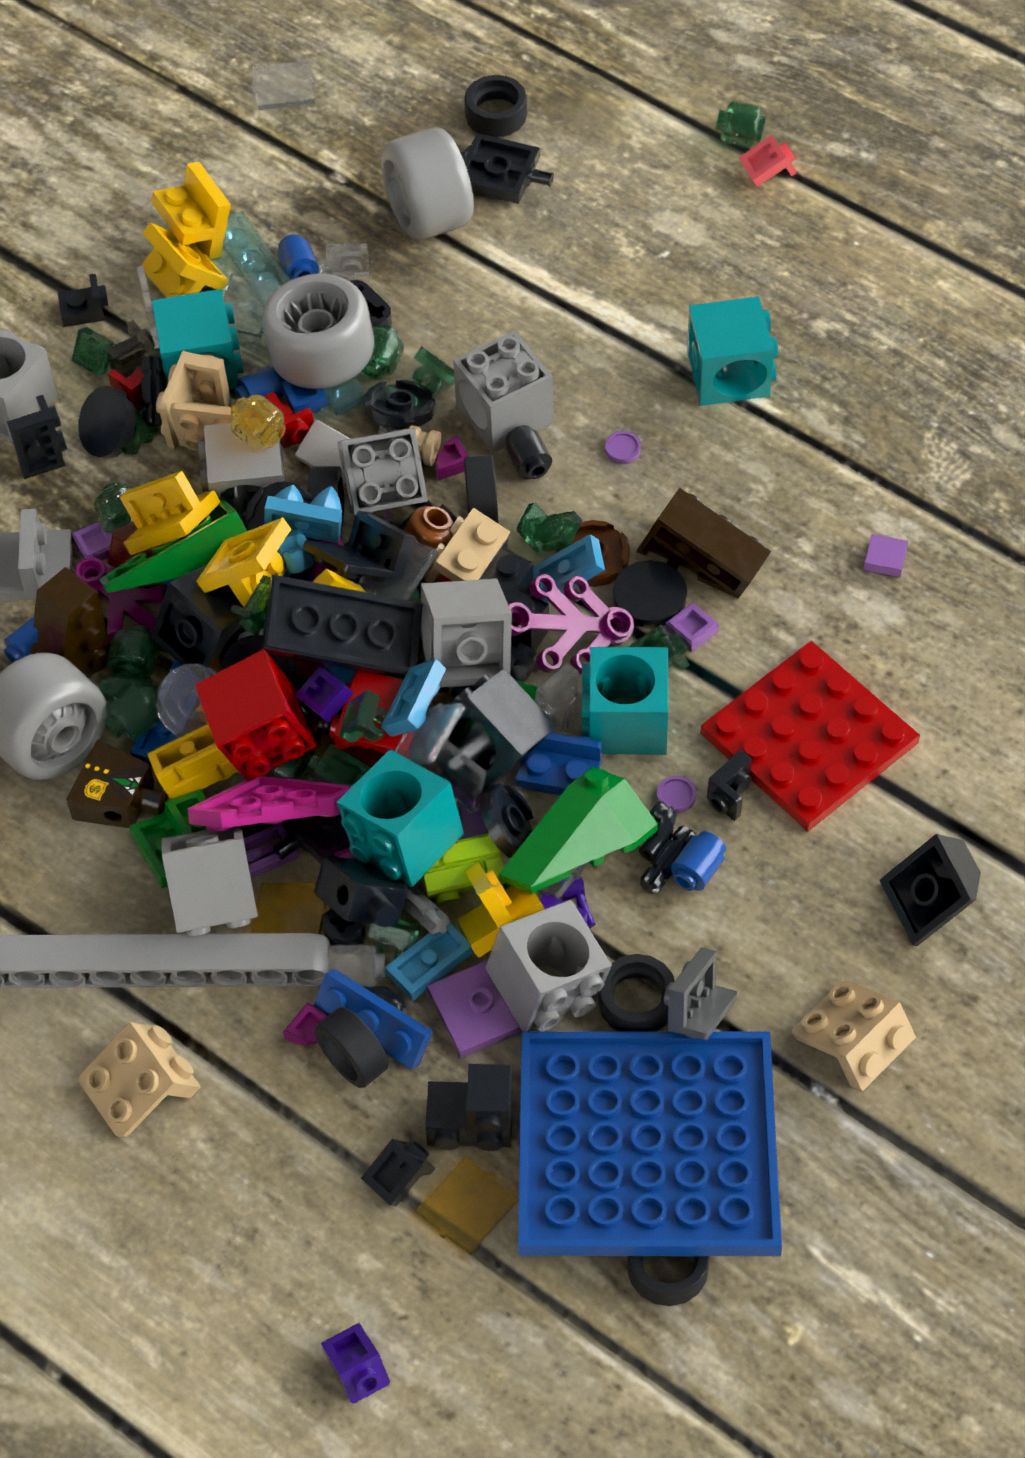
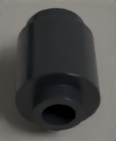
M521 425L512 429L507 434L506 450L519 475L525 479H538L544 476L552 465V458L539 433L530 426Z

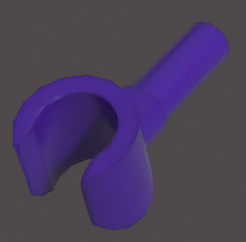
M571 875V877L562 880L561 892L563 900L576 898L577 907L588 911V927L595 926V921L585 898L583 878L579 875Z

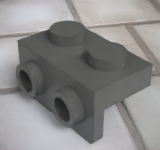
M701 947L693 959L684 964L682 972L675 982L668 984L664 996V1004L668 1006V1031L683 1034L692 1039L707 1040L736 1002L737 991L716 986V951Z

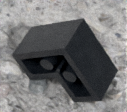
M500 549L480 580L497 579L508 605L518 602L526 605L531 613L549 614V603L530 596V583L534 580L533 562ZM512 618L511 624L515 627L516 623L515 620ZM526 630L518 636H511V643L516 645L520 640L536 651L548 630Z
M469 1064L468 1082L428 1081L425 1124L427 1145H435L443 1150H454L459 1146H474L484 1151H496L501 1149V1147L511 1148L513 1116L511 1065Z

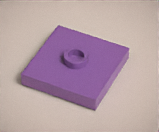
M488 960L427 986L428 994L460 1058L522 1033L517 1021L485 969Z

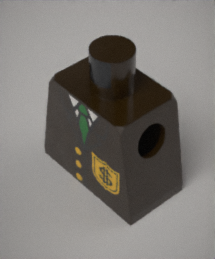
M97 740L66 800L73 820L129 828V825L137 822L142 810L159 815L162 814L165 809V802L168 800V795L164 791L154 789L151 767L146 762L101 740Z

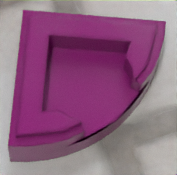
M458 436L446 441L435 459L437 480L465 472L464 458L468 457Z
M307 1002L283 1031L284 1039L300 1045L318 1044L314 1034V1027L326 1018L328 1014Z

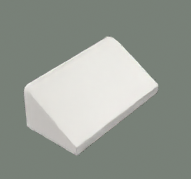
M316 420L298 448L295 457L310 467L339 466L342 470L337 441L350 438Z

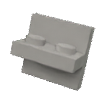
M21 509L20 532L0 533V601L36 599L37 590L64 567L72 571L73 539L71 529L47 530L45 523H39L36 509Z

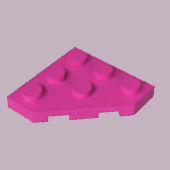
M263 775L249 781L245 780L188 808L189 824L206 826L208 831H224L230 827L259 823L278 824L296 818L336 816L341 814L337 801L352 786L268 775L264 777Z

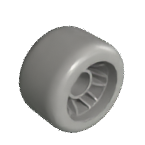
M436 127L428 128L393 139L383 147L381 152V171L386 194L400 227L408 237L414 240L428 239L459 229L471 220L474 203L469 175L462 155L447 131Z
M330 274L301 276L279 287L268 298L264 306L261 323L269 358L275 371L287 382L309 389L334 387L358 375L368 364L374 349V334L370 315L362 292L350 281Z
M45 652L35 653L13 662L0 672V757L17 773L34 780L51 779L71 771L89 756L96 741L100 740L103 735L108 713L102 692L76 666L60 655Z

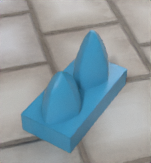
M294 485L284 488L275 497H267L265 524L283 517L291 528L290 532L300 530L304 533L305 537L338 543L341 534L342 510L338 494L332 486L321 491L311 504L303 502L302 495Z

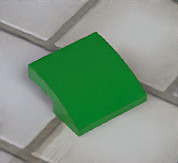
M201 789L166 801L165 813L129 825L130 837L161 889L168 886L162 859V838L207 830L206 826L189 824L188 808L206 800Z

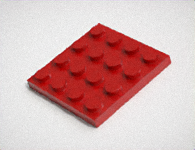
M812 640L704 722L700 729V734L729 760L740 750L752 758L751 780L806 831H810L915 747L920 739L919 733Z

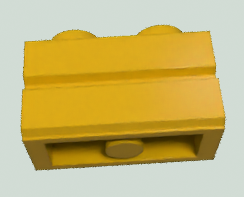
M209 724L148 753L155 775L170 800L200 789L202 790L218 781L226 780L238 772L233 764L217 748Z

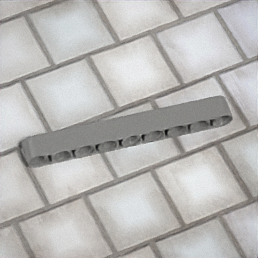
M316 933L201 934L196 936H188L187 934L0 935V988L318 986L322 984L325 974L329 972L330 941L324 935Z

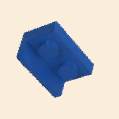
M551 732L520 762L516 777V788L561 796L569 784L591 767L601 768L602 743L585 736L571 737Z

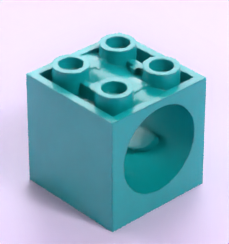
M222 289L152 300L166 384L168 385L169 383L168 377L171 366L173 364L177 365L182 351L223 359L229 390L237 388V374L244 373L241 353L233 352L240 350L236 326L229 327V324L235 323L232 302H224Z
M759 296L689 306L687 355L700 406L770 397L771 382L776 381L777 378L773 359L778 358L779 352L776 337H770L769 331H771L770 313L768 310H763Z
M590 647V662H582V736L601 742L602 754L667 755L668 647ZM617 698H632L638 700L639 702L633 704H617L611 702V700Z
M389 750L337 801L342 817L341 824L347 832L351 853L363 863L370 862L377 866L390 879H399L411 887L464 834L451 783L392 750Z

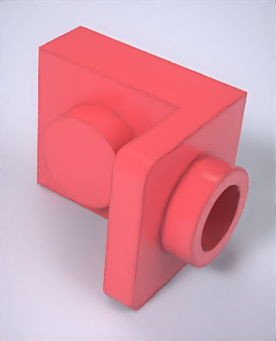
M770 135L738 157L757 187L784 168L788 170L791 176L797 173L791 164L796 157L786 142L779 145L773 135Z

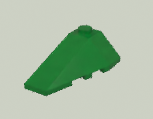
M222 499L219 505L187 536L151 548L153 552L148 556L145 553L137 554L99 580L107 593L179 578L207 565L224 540L247 532V529L237 511Z
M591 767L569 784L500 871L499 880L529 893H534L571 877L572 869L588 862L594 867L605 862L604 855L618 849L623 853L636 849L658 830V823L625 778L611 774L604 769Z

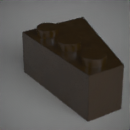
M680 487L636 550V552L645 556L649 551L668 559L666 563L675 569H678L680 565L698 573L697 580L738 599L772 552L763 546L760 540L747 535L734 526L727 517L717 514L704 505L698 497L685 492Z
M64 567L37 590L33 627L38 630L37 642L31 644L30 653L45 652L60 655L69 660L87 678H90L95 672L103 670L108 665V660L110 661L113 658L112 649H110V641L97 591L68 568Z

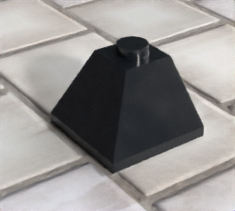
M935 834L879 881L912 945L918 946L976 901L981 872L964 840Z

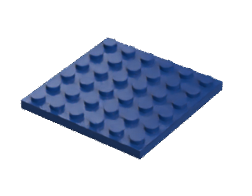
M522 1032L518 1256H781L782 1237L770 1032H713L707 1040L692 1039L675 1032Z

